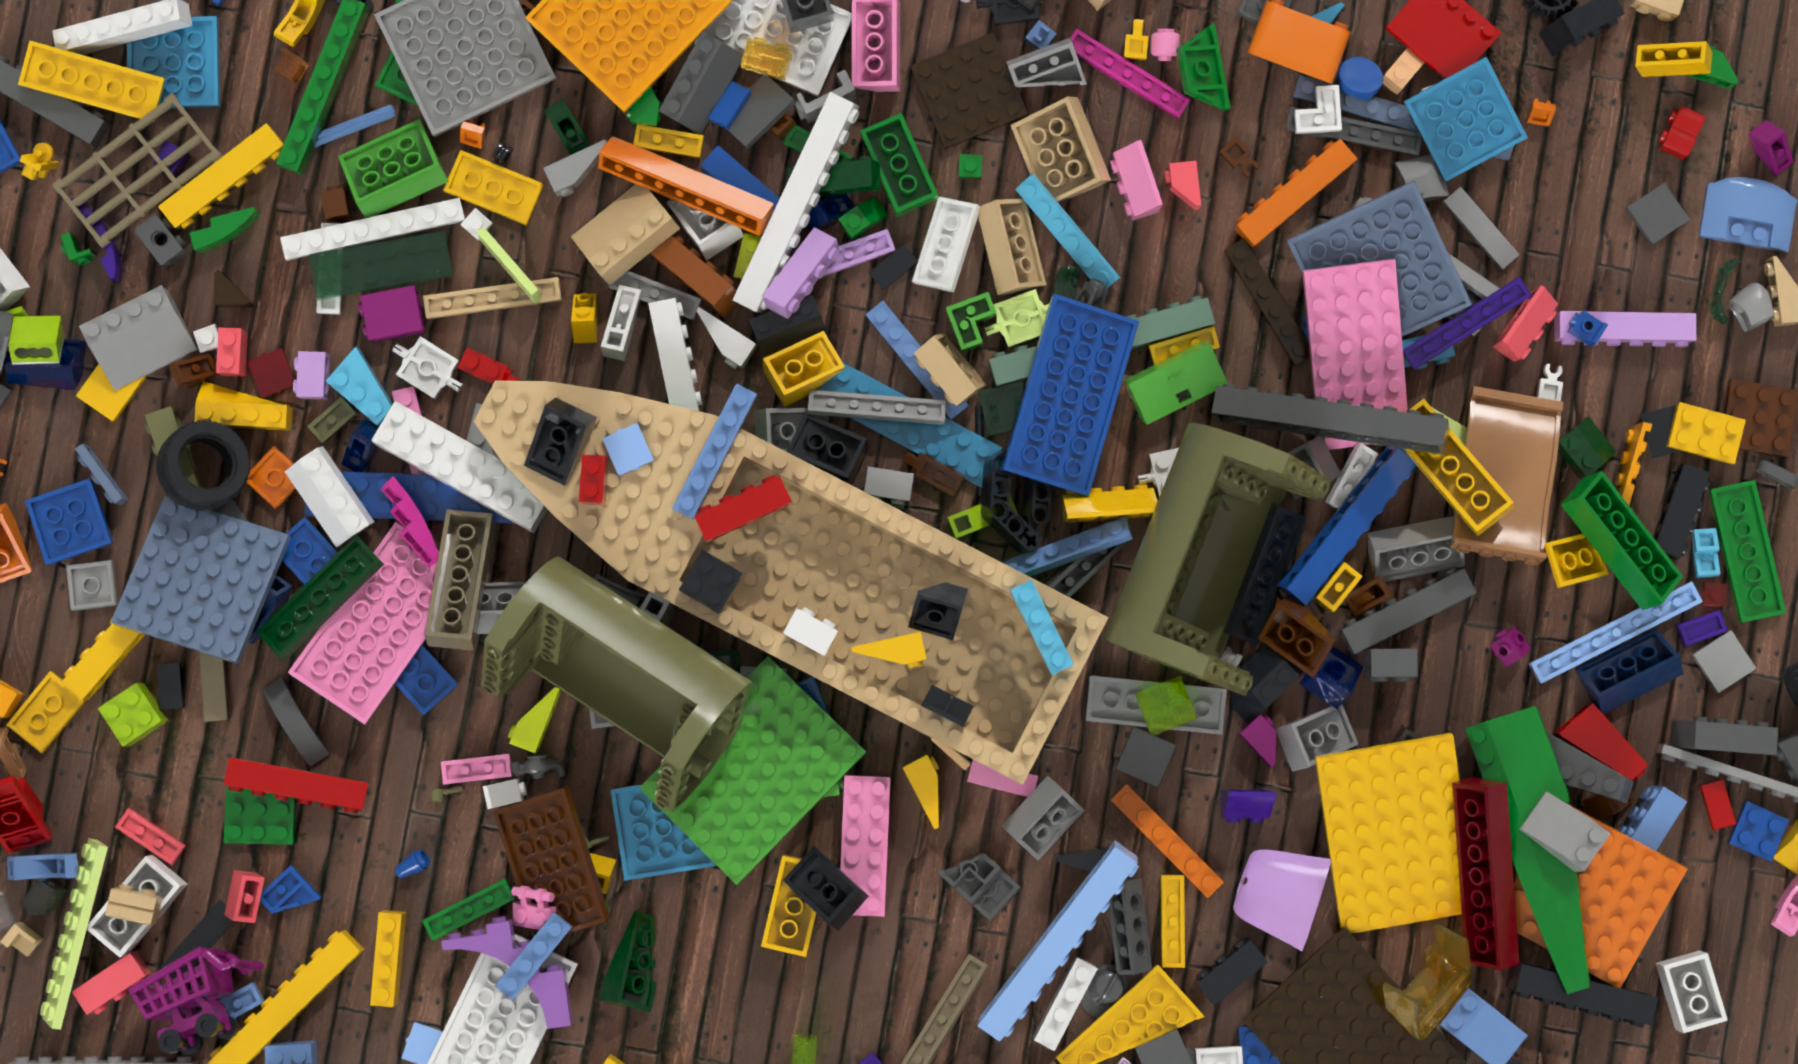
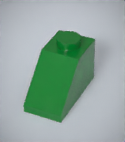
M1709 45L1713 52L1711 73L1687 76L1731 89L1737 85L1738 79L1724 53L1716 50V47Z
M876 197L851 209L840 217L838 222L849 239L854 241L885 219L888 214Z

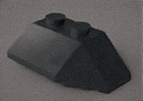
M1264 644L1240 667V669L1250 672L1249 675L1253 676V683L1246 696L1232 692L1231 708L1248 724L1271 705L1304 671Z

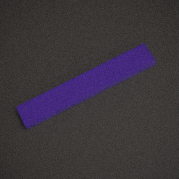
M1517 277L1403 349V355L1411 368L1415 370L1532 295L1522 279Z

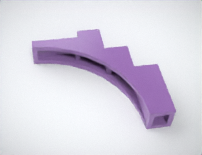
M506 916L492 918V922L486 924L487 933H484V929L472 930L470 935L461 936V932L447 934V939L442 940L441 943L442 950L463 949L477 951L495 957L511 966L531 940L519 942V946L516 947L513 920H506ZM541 965L529 980L528 985L536 994L543 1009L547 1029L571 1026L573 1024L566 968H560L559 965L546 966V971H543Z

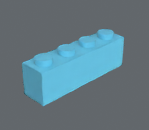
M1032 579L1011 589V596L1050 675H1054L1074 665Z

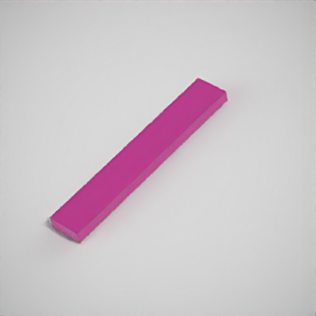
M1077 28L1070 39L1079 59L1177 120L1180 118L1191 99Z

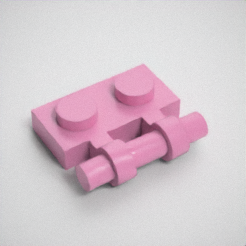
M529 886L512 888V895L518 896L520 901L513 903V925L540 930L550 916L556 912V907L548 906V902H553L555 898L554 893L541 888L533 890ZM531 899H535L537 904L531 903Z

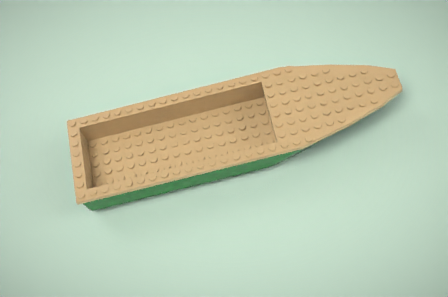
M494 382L473 422L503 464L560 522L626 580L670 601L687 612L1022 785L1024 784L1109 617L741 428L700 508L709 504L711 507L720 504L719 500L731 494L732 497L741 494V489L749 485H753L755 488L763 484L761 480L771 475H775L776 478L781 477L793 504L707 543L696 519L694 518L693 520L673 510L672 507L719 418L718 416L625 393L556 382ZM554 398H558L597 417L582 455L606 456L609 459L606 505L582 504L579 502L582 455L566 486L524 466L544 406ZM638 423L654 461L639 467L638 471L632 470L618 476L602 438L616 433L619 428L625 429ZM702 549L743 573L720 614L679 591L680 586ZM1031 579L1074 664L1054 675H1050L1010 593L1011 589ZM944 582L968 588L953 640L908 628L919 590ZM803 607L816 613L815 619L822 622L825 618L836 624L835 630L839 632L826 656L783 634L796 609L802 611ZM921 632L927 660L922 661V666L909 668V664L902 665L853 653L851 647ZM931 685L974 706L964 727L921 706Z

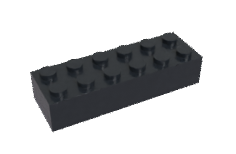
M1519 962V965L1509 968L1505 987L1512 989V994L1522 998L1530 999L1532 995L1534 996L1533 999L1539 1000L1542 1003L1553 1005V1002L1556 1001V1005L1575 1011L1576 1007H1579V1011L1598 1016L1600 1012V1016L1621 1022L1623 1018V1022L1642 1028L1644 1024L1652 1025L1658 1001L1657 997L1623 987L1617 988L1591 979L1589 988L1567 994L1557 971Z

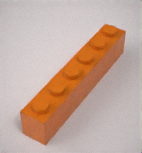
M1341 139L1335 143L1332 140L1322 148L1324 152L1319 157L1313 155L1305 162L1307 167L1301 172L1296 169L1287 177L1290 180L1284 186L1281 183L1278 184L1271 191L1272 196L1265 200L1263 197L1253 206L1255 210L1252 213L1248 214L1245 212L1236 220L1238 224L1234 230L1242 239L1246 240L1251 249L1357 161V157Z

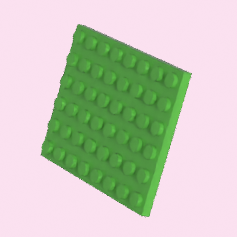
M769 656L747 677L748 680L752 681L742 722L720 759L692 795L677 810L670 812L667 809L660 808L736 885L740 884L866 753ZM662 765L640 787L654 803L656 798L654 793L658 788L656 783L660 779L658 773L662 769Z

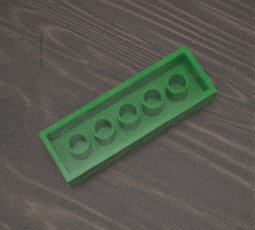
M1603 471L1582 478L1561 503L1567 514L1642 610L1663 604L1681 581L1683 575Z

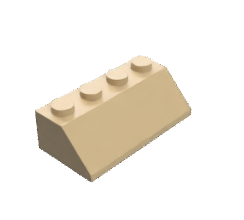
M1024 199L994 200L980 206L978 219L997 295L1014 294L1046 286L1027 203Z

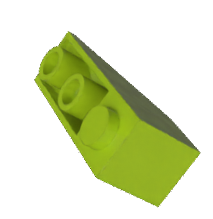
M1010 495V507L1017 513L1016 507ZM981 504L946 517L955 539L989 526L981 515ZM993 506V513L996 516L997 509Z

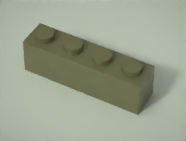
M172 406L145 415L147 421L144 422L147 433L152 435L154 443L151 445L156 456L159 455L158 452L166 439L183 426L177 408ZM187 445L182 451L180 460L182 472L192 484L204 488L190 446Z

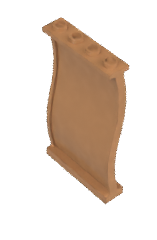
M1473 386L1468 393L1467 399L1469 405L1464 445L1514 502V508L1478 537L1454 510L1450 548H1455L1460 553H1470L1472 551L1479 553L1483 557H1492L1494 555L1502 557L1505 561H1515L1517 559L1525 561L1524 563L1528 565H1538L1547 558L1544 544L1546 543L1549 505L1557 462L1560 420L1564 402Z

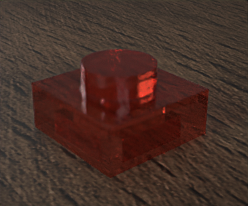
M1703 582V602L1701 605L1727 607L1728 584Z

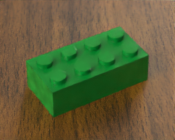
M902 113L860 130V137L868 155L872 157V160L880 163V182L896 218L938 200L937 191Z

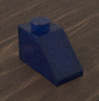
M837 194L818 201L815 207L812 206L807 226L811 231L814 227L821 231L828 229L855 206L847 194Z
M364 419L351 433L341 463L342 465L354 472H364L378 449V446L371 440L379 426L367 419Z

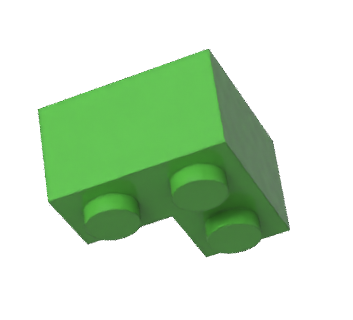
M989 292L945 308V313L960 353L982 346L983 341L976 324L996 316Z

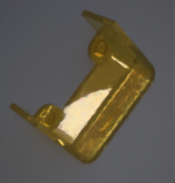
M1439 924L1434 926L1436 941L1433 945L1430 944L1425 951L1426 966L1402 992L1386 982L1383 984L1386 1009L1411 1036L1420 1041L1427 1037L1467 990L1472 979L1468 939Z

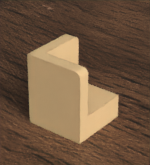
M19 922L11 927L0 943L7 948L14 946L25 956H30L43 938L23 922Z

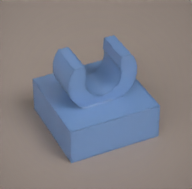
M1039 20L1027 34L1025 40L1036 49H1041L1049 46L1057 33Z

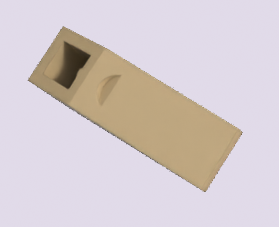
M1773 256L1767 259L1764 265V273L1768 277L1769 282L1767 291L1771 297L1775 314L1771 320L1774 321L1775 327L1798 324V286L1778 257Z

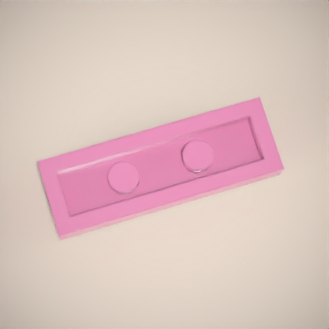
M511 754L442 761L443 785L512 777L513 774L510 769Z

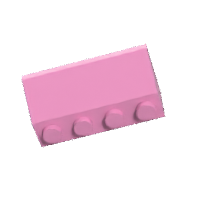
M852 0V84L854 88L874 92L900 91L899 0Z

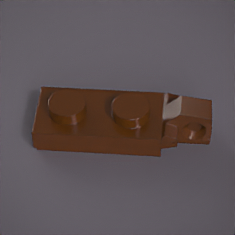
M907 451L902 460L912 466L910 471L915 473V476L951 496H955L965 478V475L921 452L919 455Z

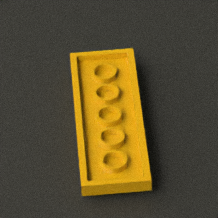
M29 41L18 85L141 119L160 104L166 79Z

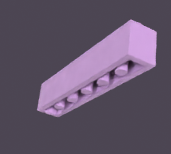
M1559 311L1554 317V341H1562V345H1575L1576 342H1582L1567 332L1571 327L1568 324L1575 313L1579 314L1582 311ZM1586 311L1601 322L1608 324L1598 342H1607V346H1620L1621 342H1629V346H1643V343H1652L1653 347H1664L1666 343H1675V347H1688L1690 343L1696 341V313ZM1585 322V329L1590 330L1591 326Z

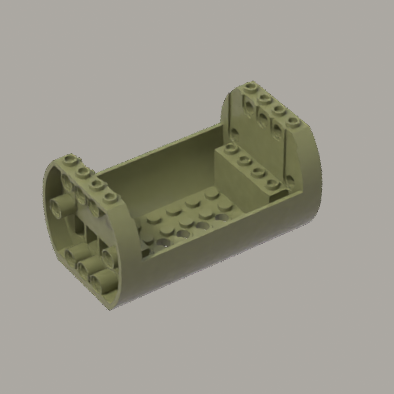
M1189 423L1103 640L1167 667L1246 696L1252 686L1253 676L1249 675L1250 672L1220 660L1230 636L1223 632L1266 521L1267 514L1272 503L1281 506L1286 492L1314 500L1318 498L1324 499V496L1329 491L1331 479L1291 454L1218 428L1198 423ZM1222 498L1229 507L1230 511L1224 510V508L1222 507Z
M559 556L544 564L523 585L503 610L484 643L481 686L488 694H494L497 697L503 694L507 695L533 671L664 757L661 761L662 769L658 773L660 779L656 783L658 788L654 796L656 797L655 803L660 808L667 809L670 812L677 810L692 795L730 744L741 725L752 681Z

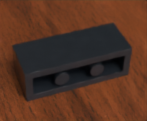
M1242 938L1232 946L1233 950L1229 954H1221L1214 960L1216 963L1210 969L1206 967L1196 975L1198 979L1194 982L1213 1005H1216L1268 963L1250 939L1247 938L1244 941Z

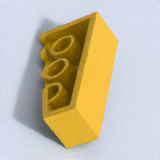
M205 381L202 382L195 403V422L197 420H211L212 422L222 423L228 426V428L292 431V407Z

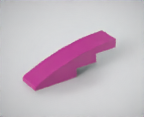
M393 476L381 488L383 493L395 505L390 510V513L404 527L399 535L430 568L438 561L439 556L433 537L418 508Z

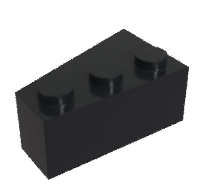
M1592 0L1562 15L1541 31L1539 35L1551 56H1554L1572 45L1575 47L1581 44L1588 36L1590 38L1595 37L1602 32L1604 27L1607 30L1619 23L1617 19L1625 13L1617 0Z

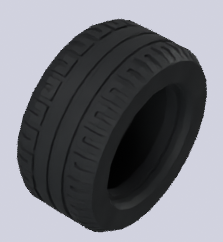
M211 420L193 421L177 429L161 446L156 461L158 480L163 490L166 491L167 496L169 495L170 499L174 500L175 503H179L180 506L191 510L195 509L196 511L213 510L231 501L244 488L250 475V455H248L249 452L246 450L247 447L244 445L243 440L240 439L241 437L235 431L233 432L231 428H228V426L216 421L212 422ZM200 442L211 445L220 452L225 461L226 473L219 487L205 489L197 487L187 480L182 472L180 463L182 451L187 445Z

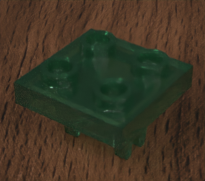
M1023 381L978 391L988 436L1013 431L1024 393Z

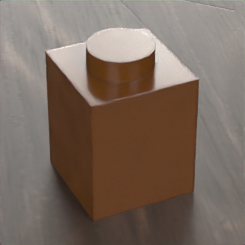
M330 186L326 188L327 191L321 192L325 218L329 222L352 218L348 192L344 188Z

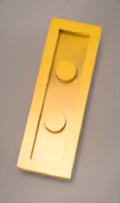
M637 124L633 145L649 151L700 159L704 135Z
M1214 325L1148 344L1153 365L1202 341L1210 343L1213 350L1220 348Z

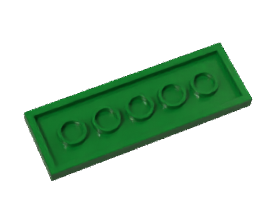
M1752 480L1708 490L1739 623L1785 614L1786 609L1756 481Z

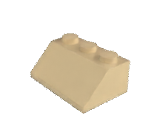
M945 333L934 335L914 352L918 365L922 369H927L931 374V381L937 387L940 386L944 390L945 398L952 405L959 406L987 386Z

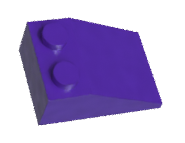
M1221 790V817L1227 818V822L1233 823L1240 822V818H1249V822L1263 823V818H1270L1276 799V792L1269 790Z

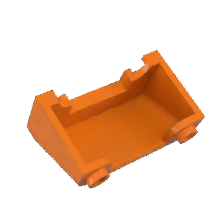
M1266 0L1246 52L1332 84L1351 31L1347 30L1348 25L1337 21L1335 25L1286 8L1284 7L1285 2L1281 0H1271V2Z

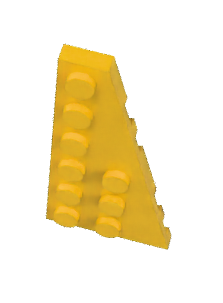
M1156 964L1151 971L1145 974L1055 1058L1060 1064H1097L1205 1016L1162 968Z

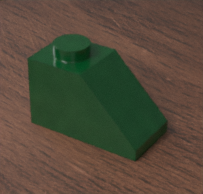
M563 99L544 110L570 155L590 145Z

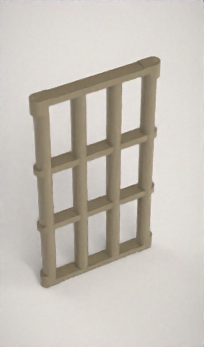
M173 93L164 98V102L135 124H130L126 131L101 150L92 153L93 156L63 179L60 178L52 184L53 188L62 196L102 248L111 243V239L140 217H145L149 210L175 190H180L184 183L201 170L223 157L221 152L213 146ZM175 105L183 116L147 142L140 131ZM190 123L197 134L161 160L154 149ZM136 135L143 146L111 170L103 159ZM204 141L211 152L175 178L168 167L200 142ZM150 153L158 164L125 188L117 177ZM99 163L107 174L71 200L64 189ZM164 171L172 182L139 206L131 195ZM114 181L121 192L89 217L85 218L78 207ZM128 199L135 210L100 236L92 225Z

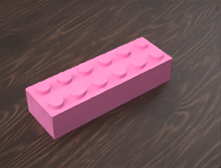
M844 775L840 869L869 895L853 915L885 917L891 777Z

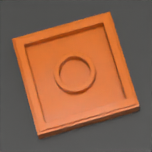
M273 446L250 470L249 478L246 481L275 510H278L297 490L285 473L294 463L276 446Z

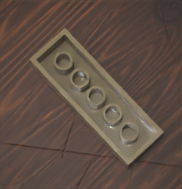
M446 510L425 629V639L428 646L474 650L495 529L493 514Z

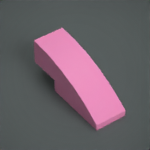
M972 759L967 782L1026 797L1035 790L1038 780L1037 775L1028 774L1022 785Z

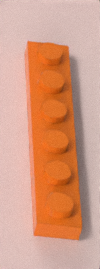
M1127 784L1110 799L1207 898L1224 883Z

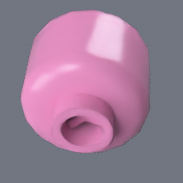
M1157 29V32L1151 35L1150 52L1153 56H1158V61H1172V56H1177L1176 49L1180 47V35L1175 32V29Z

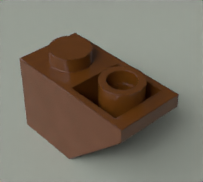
M1631 790L1627 804L1595 794H1591L1582 803L1588 815L1600 820L1617 814L1635 801Z

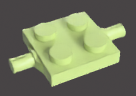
M1036 289L993 304L997 315V323L984 327L985 331H987V336L1000 331L1005 337L1008 348L1040 337L1049 304L1044 305L1039 300Z

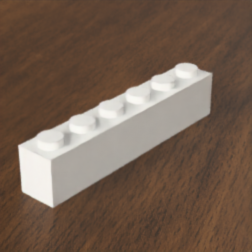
M163 0L56 29L52 32L55 48L85 55L192 26L188 3L182 0Z
M676 298L648 303L669 404L700 411L699 405H703L700 391L696 392L694 383L698 382L695 369L691 370L689 362L693 360L691 347H686L685 338H689L686 324L682 325L680 316L684 315L682 303H677Z

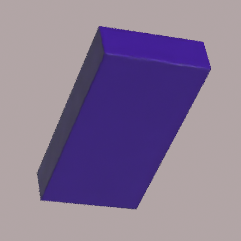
M1720 610L1675 625L1683 647L1728 631Z

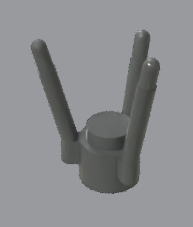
M1090 278L1089 282L1085 281L1074 300L1080 301L1085 292H1087L1086 297L1089 298L1087 304L1092 306L1093 301H1098L1100 297L1099 308L1104 309L1105 298L1109 291L1106 289L1107 284L1095 278Z

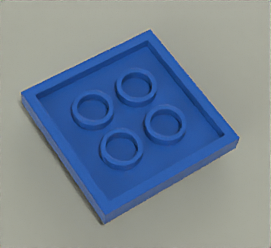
M91 478L25 500L45 564L48 566L114 543L93 479Z

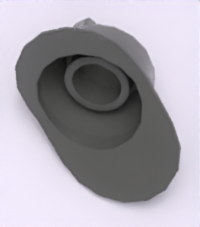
M1112 964L1098 967L1081 1000L1084 1010L1091 1016L1100 1017L1125 993L1127 987L1126 976L1117 975L1116 966Z

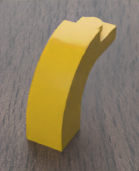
M295 0L288 14L274 31V37L295 47L304 34L307 35L313 27L325 0Z

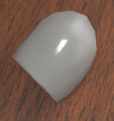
M1750 283L1729 300V306L1744 332L1758 327L1775 316L1771 297L1768 291L1759 283Z

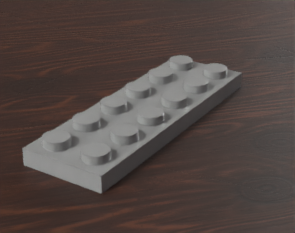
M1090 675L1085 721L1223 735L1227 689Z

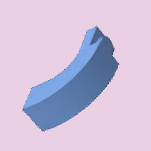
M77 853L7 857L8 880L77 877Z

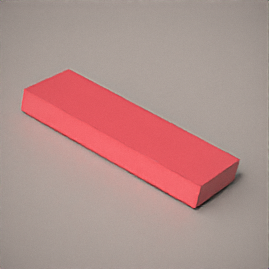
M131 808L125 811L115 826L116 829L171 866L175 864L186 848V845Z

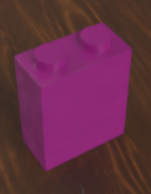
M414 285L360 296L361 302L358 303L359 312L365 319V325H362L364 337L368 338L370 342L377 343L426 333L418 288Z

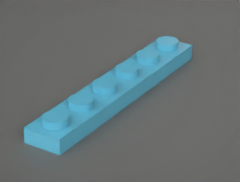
M1035 174L1030 175L1015 189L1089 279L1095 278L1106 283V289H1108L1120 278Z

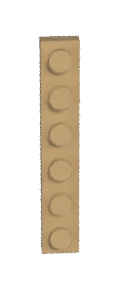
M558 277L531 281L541 295V300L536 304L562 301ZM517 283L423 296L426 319L535 305Z

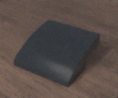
M1676 405L1640 414L1642 422L1652 424L1651 431L1645 432L1652 458L1680 451L1666 447Z

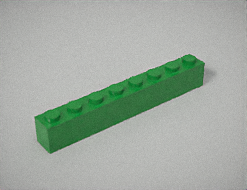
M342 0L276 162L278 166L300 176H303L319 133L322 130L370 9L365 3L357 0Z

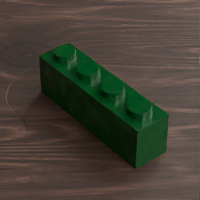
M870 156L858 157L856 161H851L847 158L838 159L837 163L831 166L828 172L830 174L829 180L825 186L821 187L819 195L827 196L880 190V163L872 160ZM794 167L787 168L788 180L794 170Z

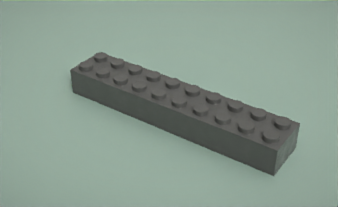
M1223 384V387L1216 386L1212 408L1213 416L1217 422L1443 455L1446 454L1450 430L1448 418H1444V415L1439 413H1430V416L1420 415L1421 412L1417 410L1399 412L1397 408L1389 406L1377 409L1372 404L1360 403V406L1351 405V402L1346 400H1337V403L1328 402V399L1324 397H1314L1313 400L1306 399L1304 395L1292 393L1291 396H1284L1282 392L1275 390L1263 393L1259 392L1257 388L1246 387L1245 390L1237 389V386L1231 384Z

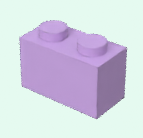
M298 351V357L294 359L297 380L293 382V392L296 393V397L300 399L328 400L329 384L326 380L329 378L330 355L326 352Z

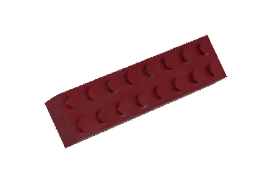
M1470 777L1452 782L1465 963L1502 971L1519 965L1507 782Z

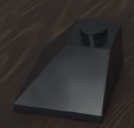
M944 582L919 590L908 628L953 640L968 588Z

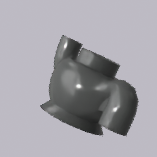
M548 753L526 755L528 759L524 764L510 762L511 772L515 776H522L528 773L532 774V778L538 779L546 777V773L551 770H556L558 776H566L564 766L555 760L549 759L547 757Z

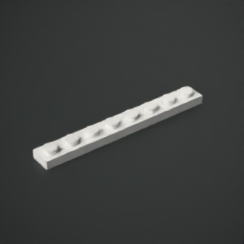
M460 198L288 235L280 237L285 260L288 261L463 222L465 218Z

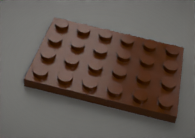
M569 786L493 811L517 887L529 886L533 890L541 888L554 893L555 898L553 902H548V906L556 907V913L573 926L568 933L611 920ZM531 899V903L537 904L535 899ZM530 928L533 938L539 930Z

